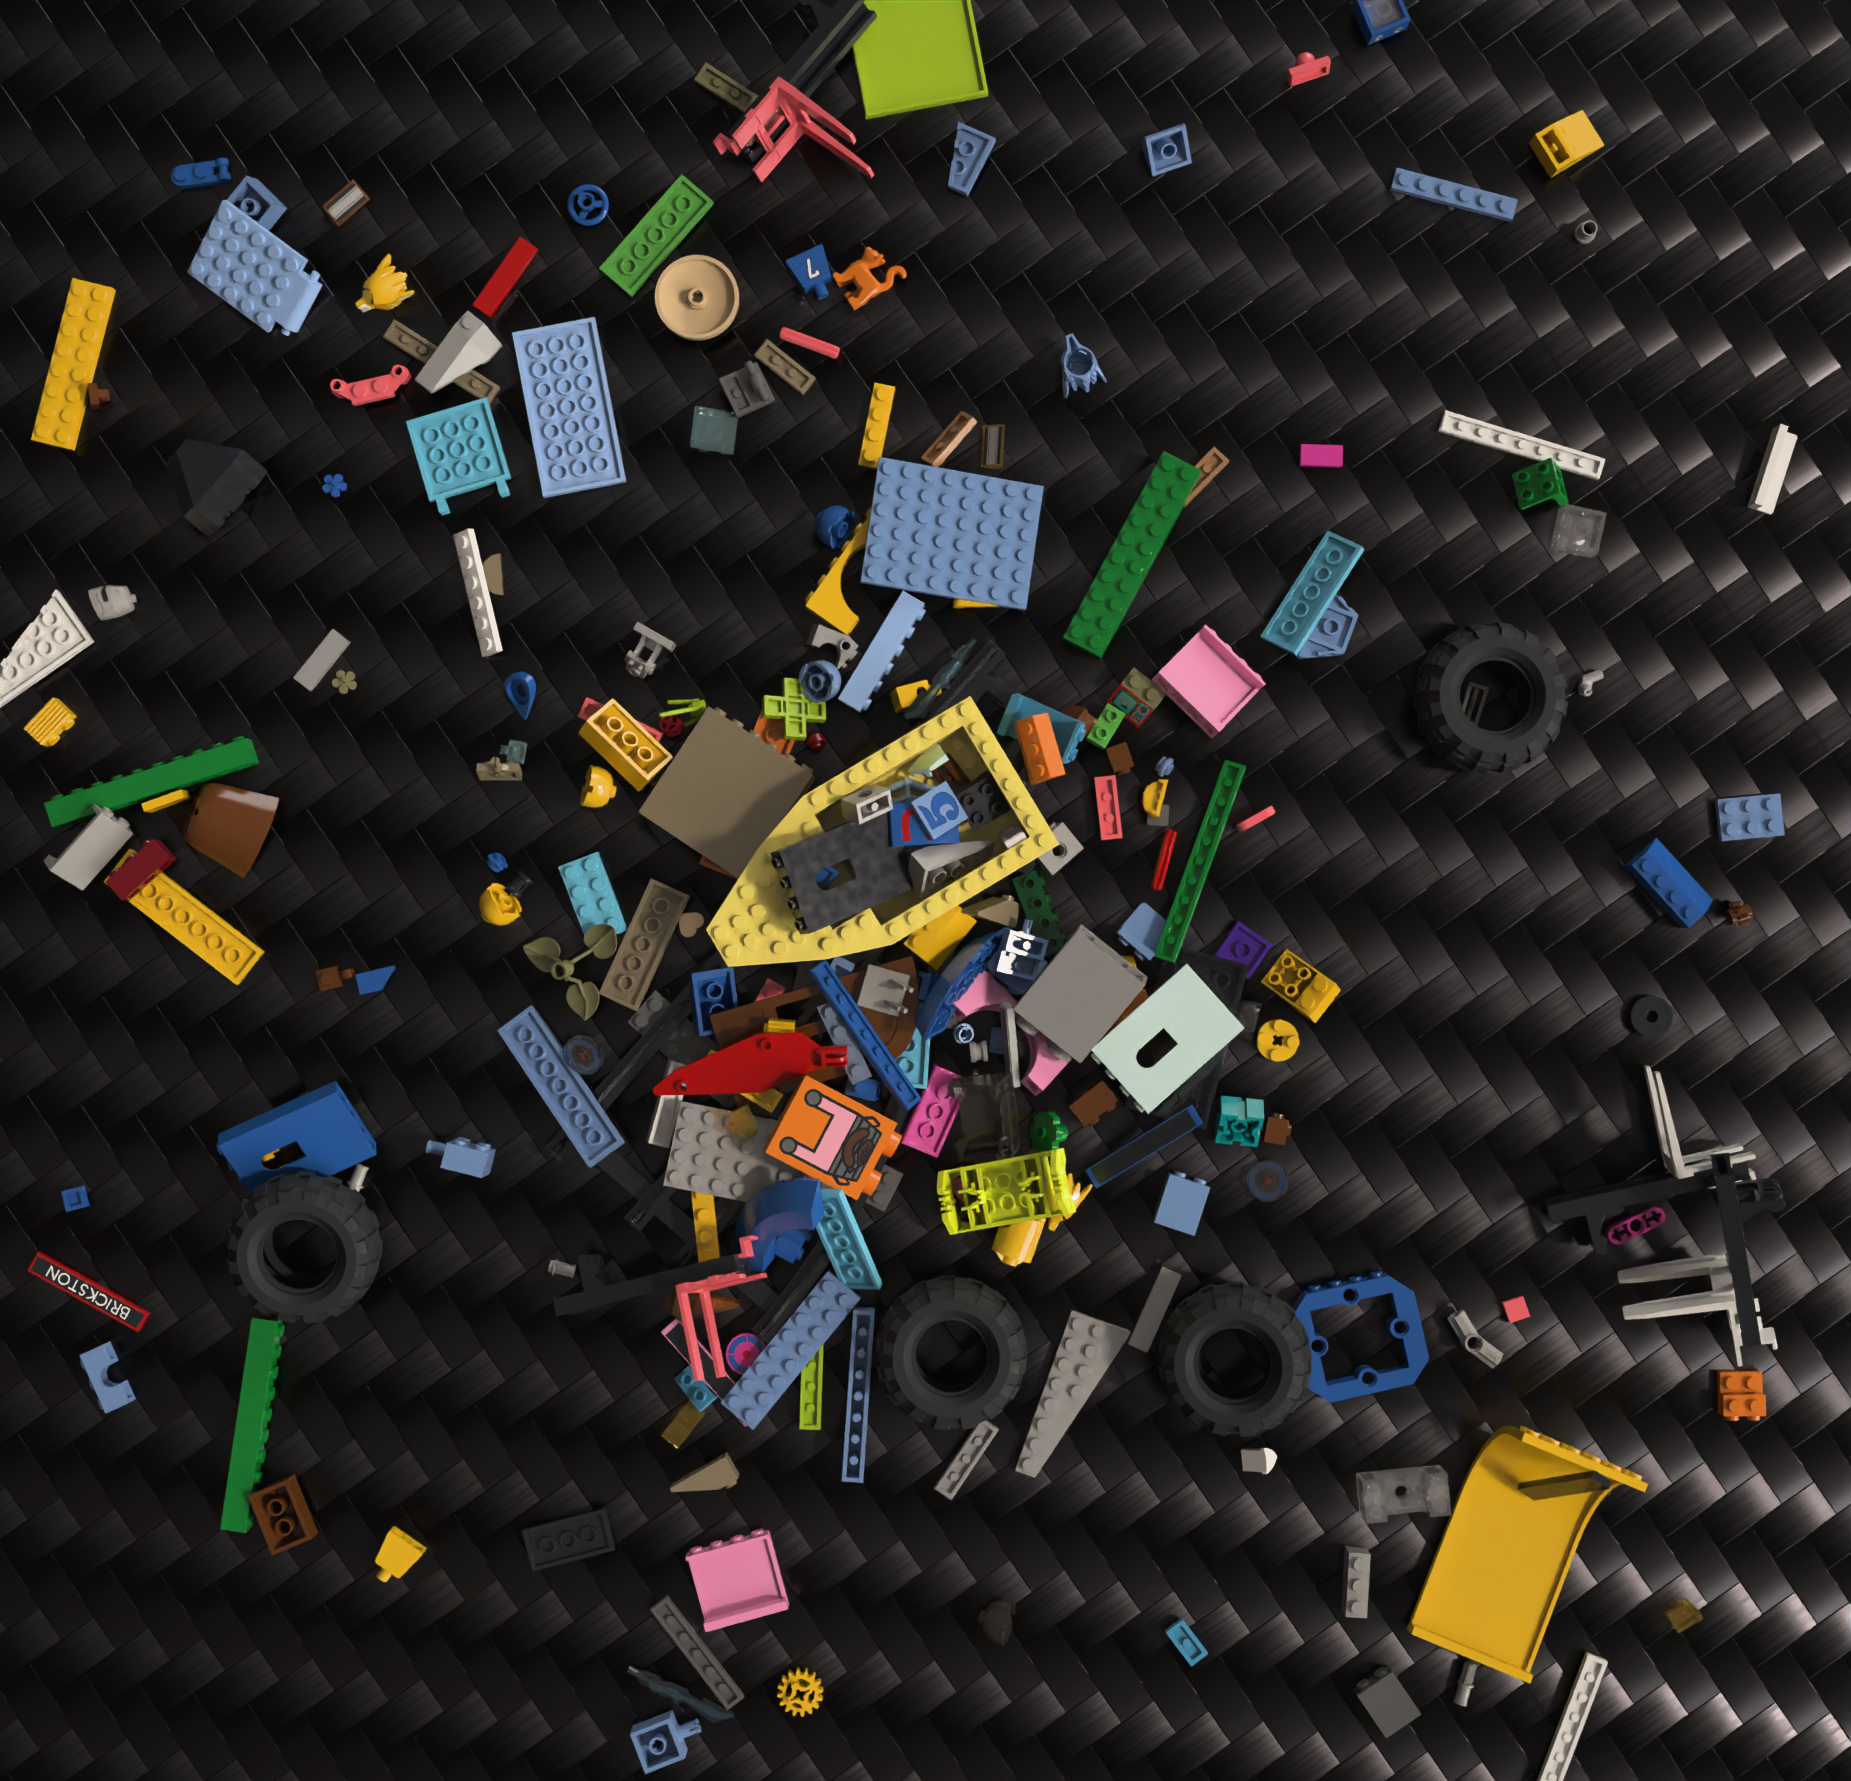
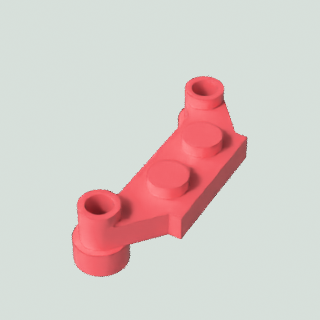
M395 365L388 375L349 384L343 380L334 379L331 381L330 387L336 397L346 398L352 401L354 406L395 397L394 392L401 384H406L410 381L411 373L406 367Z

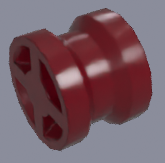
M677 715L664 716L659 721L660 728L670 738H677L684 732L685 725Z

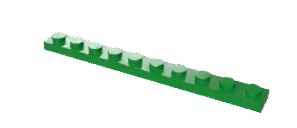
M1225 760L1155 951V958L1173 964L1176 963L1246 770L1244 765Z

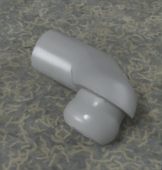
M1601 669L1581 677L1578 685L1579 694L1583 696H1590L1592 694L1593 682L1604 678Z

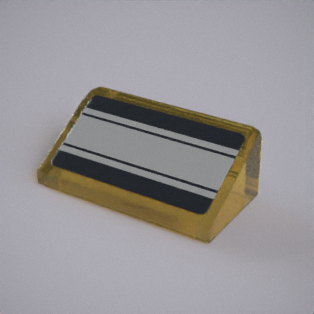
M1005 425L983 426L981 468L1002 469Z

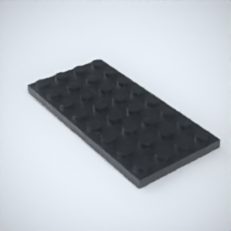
M1185 948L1180 949L1175 964L1162 960L1154 992L1185 964H1188L1236 1017L1249 967L1248 964ZM1163 1028L1139 1049L1136 1058L1137 1063L1141 1067L1150 1068L1178 1043ZM1228 1044L1149 1114L1169 1119L1190 1105H1193L1203 1122L1197 1128L1206 1130ZM1131 1094L1126 1097L1124 1107L1140 1111L1134 1105L1136 1099Z

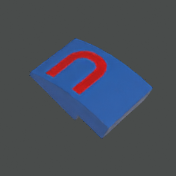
M911 802L892 803L893 809L888 811L891 847H917L960 843L958 825L936 839L931 840L909 804Z

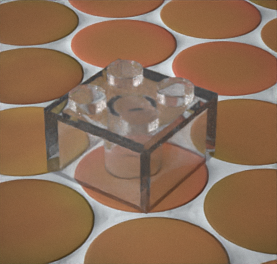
M1564 504L1558 509L1550 549L1588 558L1597 555L1607 513Z

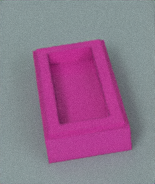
M1300 445L1299 466L1342 467L1343 445Z

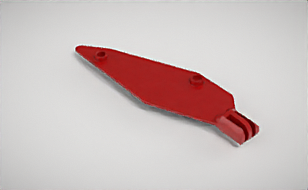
M802 1032L757 1033L674 1070L654 1086L653 1093L657 1096L762 1093L820 1067H847V1045L820 1046Z

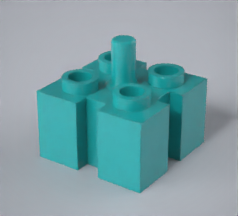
M1221 1096L1218 1106L1219 1113L1216 1115L1214 1124L1215 1143L1232 1145L1233 1141L1240 1142L1241 1146L1257 1147L1260 1130H1262L1264 1122L1263 1100L1246 1098L1245 1102H1243L1240 1097Z

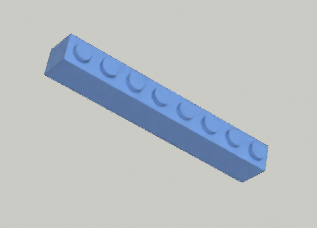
M854 1306L842 1469V1481L863 1483L875 1318V1308Z

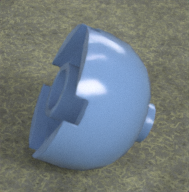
M816 660L802 667L799 673V684L802 683L805 691L802 690V693L808 700L814 703L826 702L838 693L841 687V675L834 664L825 660Z

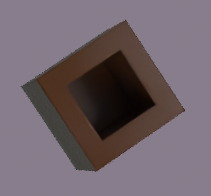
M1126 742L1104 750L1112 774L1118 772V775L1121 776L1131 772L1130 768L1134 766Z

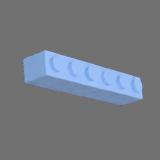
M902 591L840 694L838 700L858 713L868 709L872 702L869 698L873 692L877 693L883 684L880 681L884 674L888 675L894 665L891 663L894 656L899 657L903 651V641L905 638L910 639L915 630L912 626L915 621H920L926 612L923 609L925 603Z

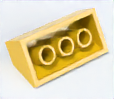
M611 699L591 716L578 732L638 792L651 782L673 759V756L614 699Z

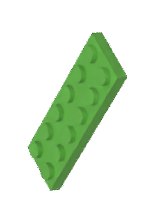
M681 174L600 266V271L632 298L714 205V202Z

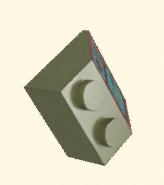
M1133 668L1106 703L1124 712V718L1139 729L1166 696V693L1136 668Z

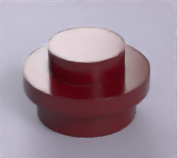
M817 733L807 737L806 747L811 751H821L827 745V741L822 734Z

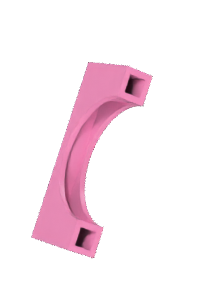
M984 971L982 974L979 973L974 979V983L965 995H962L958 1002H954L956 1009L952 1015L960 1022L966 1016L978 1011L1000 1012V1002L1008 1001L1015 1007L1018 1001L1009 994V991L1004 986H1001L994 979L990 972ZM1014 1011L1016 1019L1019 1014L1016 1011ZM1024 1031L1030 1047V1063L1025 1076L1020 1082L1036 1096L1048 1086L1067 1063L1060 1060L1049 1050L1048 1046L1052 1040L1042 1032L1038 1031L1035 1036H1032Z

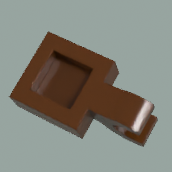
M334 966L316 971L320 992L342 987V980L356 977L354 968L339 971V967Z

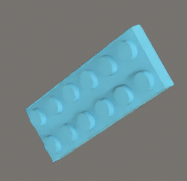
M1327 531L1261 634V638L1297 656L1363 553L1364 548Z
M821 1188L825 1215L816 1226V1229L838 1279L851 1289L880 1290L883 1283L843 1189Z

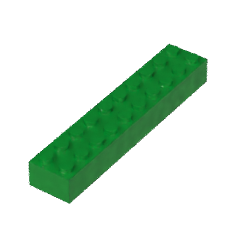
M1165 451L1162 453L1063 636L1065 642L1099 660L1102 659L1201 476L1200 469Z

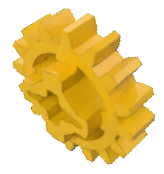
M798 1667L796 1673L789 1670V1677L782 1676L783 1683L778 1684V1689L781 1691L777 1693V1697L782 1698L779 1703L780 1706L786 1704L785 1712L791 1709L793 1710V1716L800 1712L801 1717H804L805 1711L812 1714V1707L819 1708L818 1701L823 1699V1696L820 1694L823 1692V1687L819 1686L821 1684L820 1678L815 1680V1672L809 1675L808 1668L801 1672ZM791 1684L792 1690L786 1693L787 1686ZM799 1689L801 1692L804 1691V1694L802 1695L800 1692H796ZM814 1690V1692H815L814 1697H813V1699L810 1701L809 1694H811L812 1691Z

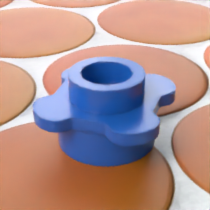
M493 852L492 855H488L486 862L493 871L500 872L508 867L506 859L501 854Z

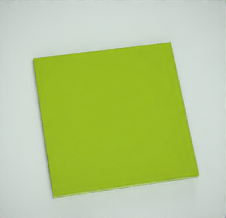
M865 0L863 2L869 10L875 11L877 18L852 46L866 119L988 97V88L971 0Z

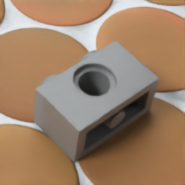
M872 784L840 799L844 819L859 825L893 809L890 789L876 784Z

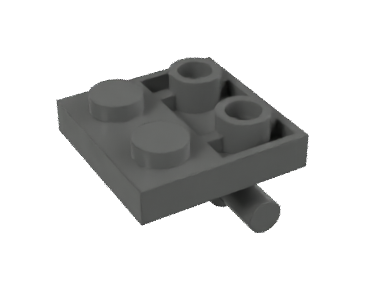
M748 361L744 364V368L719 378V383L736 418L775 402V398L757 362L752 363V361Z

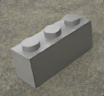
M1345 1546L1341 1610L1345 1617L1367 1618L1371 1554L1366 1547Z

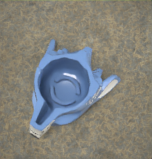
M1073 334L1065 336L1067 348L1061 358L1064 398H1067L1069 384L1074 391H1077V386H1079L1087 393L1089 392L1090 381L1092 384L1096 383L1097 375L1106 383L1107 381L1092 351L1080 345Z

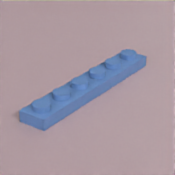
M1396 168L1390 191L1509 222L1513 220L1518 201L1515 198Z

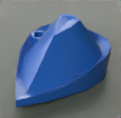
M522 671L515 672L506 678L504 688L510 701L525 720L529 715L535 698L536 684L532 675Z

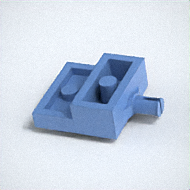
M1024 919L1022 931L1004 929L994 966L995 971L1035 981L1039 962L1044 960L1049 940L1030 934L1033 921Z

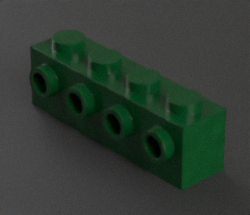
M1036 870L1011 879L1026 919L1033 921L1031 927L1032 935L1049 940L1044 957L1057 953L1067 942L1064 932H1059L1057 925L1060 924L1056 912L1052 913L1049 905L1053 903L1049 893H1044L1042 888L1045 885L1042 874H1037Z

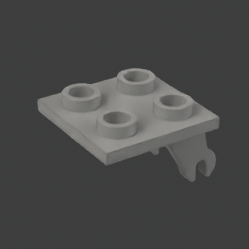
M869 964L857 1005L897 1017L900 1011L907 1013L908 1008H905L902 1002L905 991L913 993L914 990L913 987L908 985L910 975Z

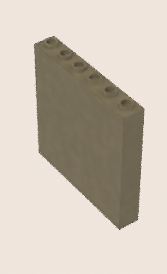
M708 706L639 810V813L739 879L759 846L802 796L806 794L816 777L811 774L813 770L805 764H802L800 767L794 763L796 759L785 752L782 755L777 752L779 747L770 741L765 744L759 740L761 736L755 731L750 730L747 732L742 729L744 724L735 718L730 721L725 717L727 713L718 707L712 709Z

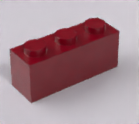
M149 839L145 841L137 854L130 855L125 860L126 864L121 868H116L109 874L110 878L106 883L122 901L133 899L177 859L160 840Z

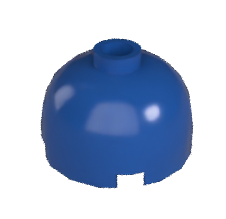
M839 505L830 506L820 512L816 518V533L819 539L833 549L834 547L837 549L841 548L852 534L848 532L850 526H855L854 512Z

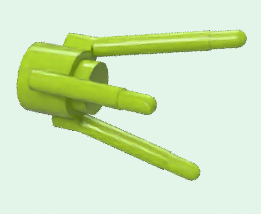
M699 698L692 700H668L667 704L690 705L688 708L659 713V716L664 717L690 712L691 717L696 718L684 723L686 728L699 722L707 709L705 700H699Z

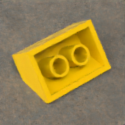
M956 906L914 931L904 944L935 970H938L977 921L972 916L961 913L962 908Z

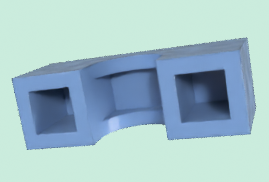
M110 1341L79 1355L81 1366L87 1371L90 1378L89 1384L98 1396V1405L104 1410L105 1414L136 1399L128 1380L121 1383H113L107 1377L108 1367L119 1361Z

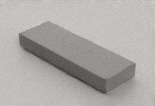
M332 629L297 672L294 679L312 692L351 642Z

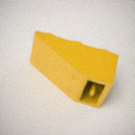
M1583 110L1551 124L1535 134L1529 142L1550 178L1604 146Z
M1288 949L1283 952L1261 981L1266 987L1314 1023L1318 1021L1341 991L1336 983Z

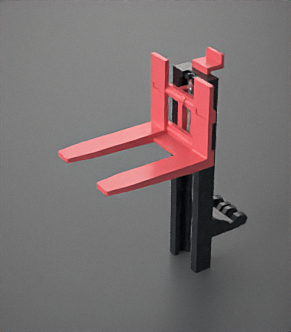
M797 0L798 4L802 6L801 10L804 16L808 18V24L815 30L728 131L731 139L722 133L715 138L713 144L720 154H723L728 149L735 155L741 153L754 163L765 150L766 154L752 169L758 180L763 182L803 134H806L870 178L874 176L871 168L812 122L807 115L809 114L850 143H856V139L850 130L810 100L809 97L877 18L876 12L869 10L866 4L863 3L865 0H840L833 9L818 0ZM787 123H789L790 126L773 144L772 140L777 136V134L782 130V128Z

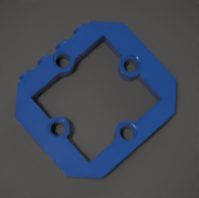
M1382 1271L1371 1272L1369 1277L1364 1278L1353 1276L1349 1278V1281L1342 1283L1341 1280L1328 1282V1286L1320 1287V1285L1307 1287L1308 1290L1302 1291L1292 1307L1296 1316L1305 1327L1312 1352L1311 1376L1307 1388L1330 1403L1412 1385L1429 1360L1415 1293L1386 1273H1382ZM1352 1289V1296L1349 1299H1344V1291ZM1389 1293L1394 1314L1387 1319L1386 1328L1394 1337L1400 1339L1405 1364L1374 1370L1369 1365H1360L1352 1376L1325 1381L1320 1357L1327 1352L1328 1343L1323 1336L1314 1332L1310 1311L1339 1304L1353 1306L1361 1299ZM1398 1321H1402V1329L1399 1331H1395V1323ZM1314 1340L1321 1341V1345L1318 1349L1311 1348V1344ZM1370 1372V1380L1362 1381L1363 1374Z

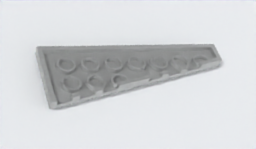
M1071 1309L1015 1471L1034 1478L1037 1476L1129 1337L1130 1330Z

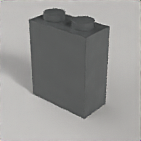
M1389 1666L1377 1669L1372 1677L1361 1680L1356 1685V1688H1354L1356 1695L1386 1738L1421 1715Z

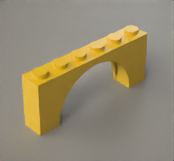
M871 507L865 515L867 517L866 521L863 524L859 523L855 528L853 539L851 541L847 540L843 545L841 556L839 558L835 557L829 566L831 570L827 576L823 574L817 582L819 587L815 593L811 591L805 599L807 610L840 633L848 636L858 623L859 617L849 609L843 599L841 576L850 558L866 546Z

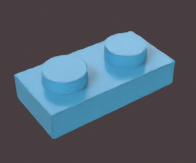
M1182 1617L1165 1630L1191 1667L1208 1654L1205 1647Z

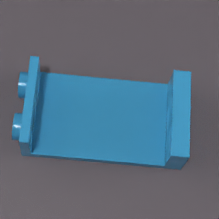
M1019 693L1012 694L996 733L1017 739L1013 725L1016 721L1033 715L1048 713L1062 763L1066 764L1073 761L1078 752L1076 746L1085 736L1086 730L1084 727L1086 723Z

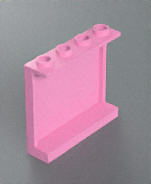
M1207 625L1152 679L1211 739L1266 684L1261 676L1251 670L1242 658H1239L1232 651L1231 647L1224 643L1217 636L1216 632Z
M757 1529L748 1536L736 1535L731 1537L730 1541H714L708 1547L696 1546L691 1548L690 1552H687L685 1558L686 1561H689L704 1616L703 1625L705 1632L788 1609L789 1602L769 1530Z

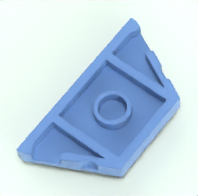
M1335 595L1301 648L1297 658L1339 656L1345 653L1358 614L1347 606L1346 601L1341 596Z

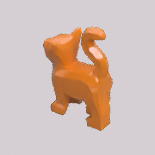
M867 247L864 249V254L860 260L853 262L842 274L835 272L832 275L840 288L850 283L856 285L857 289L855 292L844 294L849 304L856 310L865 305L870 298H874L879 293L888 290L893 285L895 274H899L901 278L905 279L907 276L905 269L896 265L890 267L886 272L885 282L879 283L869 270L884 264L885 260L882 259L884 256L883 254L879 255L876 250Z

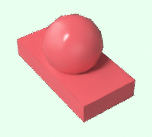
M1304 52L1299 54L1295 60V67L1288 70L1287 82L1289 87L1329 74L1331 64L1329 56L1315 60L1311 53Z

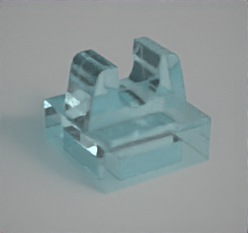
M510 740L509 746L501 745L500 754L507 755V761L524 764L527 743Z

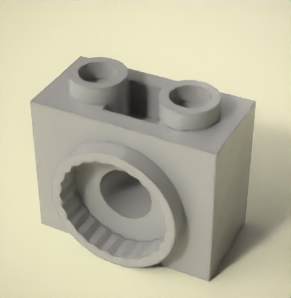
M1053 822L1049 825L1059 843V855L1055 856L1051 849L1035 859L1047 876L1054 875L1083 849V846L1063 822Z

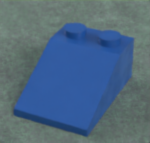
M733 967L691 973V1007L694 1034L698 1036L715 1034L709 1015L738 1007Z

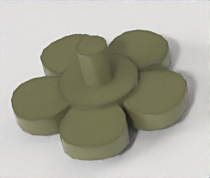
M343 670L336 672L337 678L332 680V685L335 688L339 687L341 694L348 693V688L350 690L356 689L357 684L355 681H352L355 679L353 672H347L346 676Z

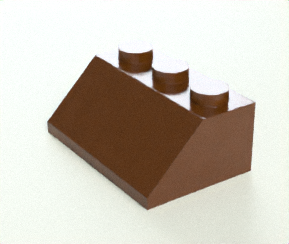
M295 1474L248 1495L272 1555L311 1540L318 1533Z

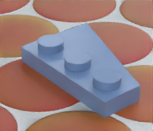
M958 122L954 156L948 182L950 189L965 196L969 195L996 142L994 137Z

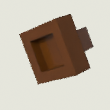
M88 383L91 409H99V402L110 401L109 389H98L97 383Z

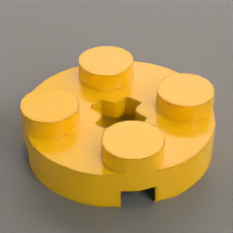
M1280 1019L1269 1020L1257 1032L1256 1046L1260 1054L1266 1059L1276 1062L1285 1061L1294 1055L1299 1046L1298 1033L1289 1022ZM1274 1035L1277 1037L1282 1036L1283 1039L1280 1046L1278 1044L1273 1045Z

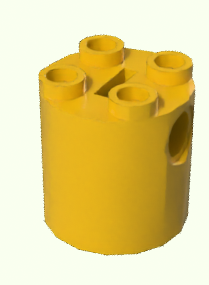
M1046 1218L999 1226L991 1249L995 1251L1001 1262L1016 1267L1017 1264L1022 1262L1031 1263Z

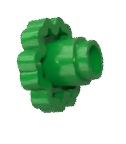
M1038 1112L1033 1118L1034 1123L1030 1125L1029 1137L1033 1140L1032 1147L1037 1153L1059 1149V1143L1065 1141L1068 1136L1067 1127L1060 1123V1118L1055 1112Z

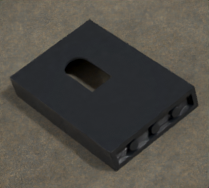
M888 812L860 825L847 821L770 853L772 856L771 863L774 869L777 870L780 878L779 885L785 892L787 906L792 911L795 919L794 925L800 935L813 933L914 889L908 870L909 862L904 848L891 847ZM849 858L856 879L829 890H822L818 887L816 876L821 869Z

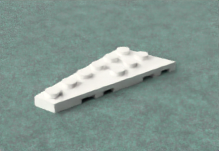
M58 590L53 592L52 598L47 605L41 608V613L34 622L30 623L12 647L8 657L4 658L0 663V708L94 643L90 634Z

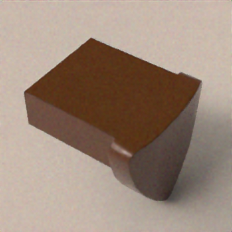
M1071 706L1062 710L1063 714L1086 723L1084 727L1086 730L1084 737L1086 738L1098 720L1087 713L1088 710L1084 707Z

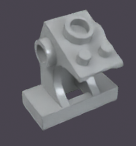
M637 622L633 629L641 634L642 637L634 652L630 650L624 661H626V669L631 675L644 679L647 674L651 675L656 667L654 662L662 648L664 647L673 652L676 644ZM644 646L653 651L647 662L639 658Z
M819 624L812 625L806 644L813 647H820L825 643L834 645L838 653L835 666L837 669L840 667L845 668L847 666L845 661H851L857 654L856 649L858 645L848 635ZM845 642L846 647L843 649L842 644Z

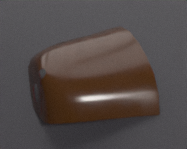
M207 783L201 787L189 809L182 831L183 838L201 853L228 868L241 878H244L254 863L266 838L279 798L228 785ZM197 808L199 812L197 815H194V812Z

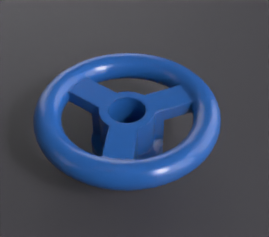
M585 184L571 192L567 208L574 221L584 226H592L598 224L606 217L609 201L601 188ZM584 191H593L597 193L602 200L595 201L592 194L588 192L584 193ZM577 195L578 204L581 208L579 216L574 210V200ZM585 202H591L589 206H584ZM594 208H602L597 217L586 219L588 212Z

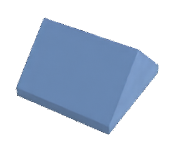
M1185 124L1144 137L1142 150L1152 176L1192 163Z

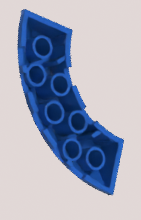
M1006 926L978 935L946 967L925 999L914 1021L922 1038L927 1040L944 1031L956 1009L954 1002H958L962 995H965L979 973L982 974L988 969L986 964L999 949L1004 929L1010 930V927Z
M795 1178L793 1181L787 1182L781 1180L777 1184L762 1188L746 1203L736 1223L734 1246L735 1253L740 1254L742 1251L739 1238L750 1235L758 1236V1240L751 1241L754 1256L750 1257L752 1270L764 1272L774 1259V1244L778 1235L796 1229L814 1230L825 1215L820 1179Z

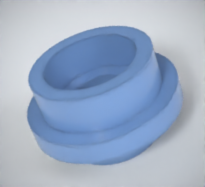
M1164 756L1155 768L1159 776L1169 775L1173 770L1172 758Z
M967 1023L958 1024L953 1031L955 1041L960 1044L970 1042L974 1037L973 1028ZM962 1030L965 1031L963 1036H961Z

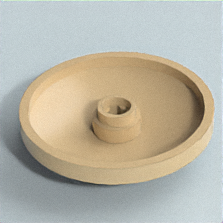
M690 255L674 261L663 271L655 289V304L662 322L674 334L689 340H707L721 334L733 322L739 307V290L734 276L720 261L704 255Z

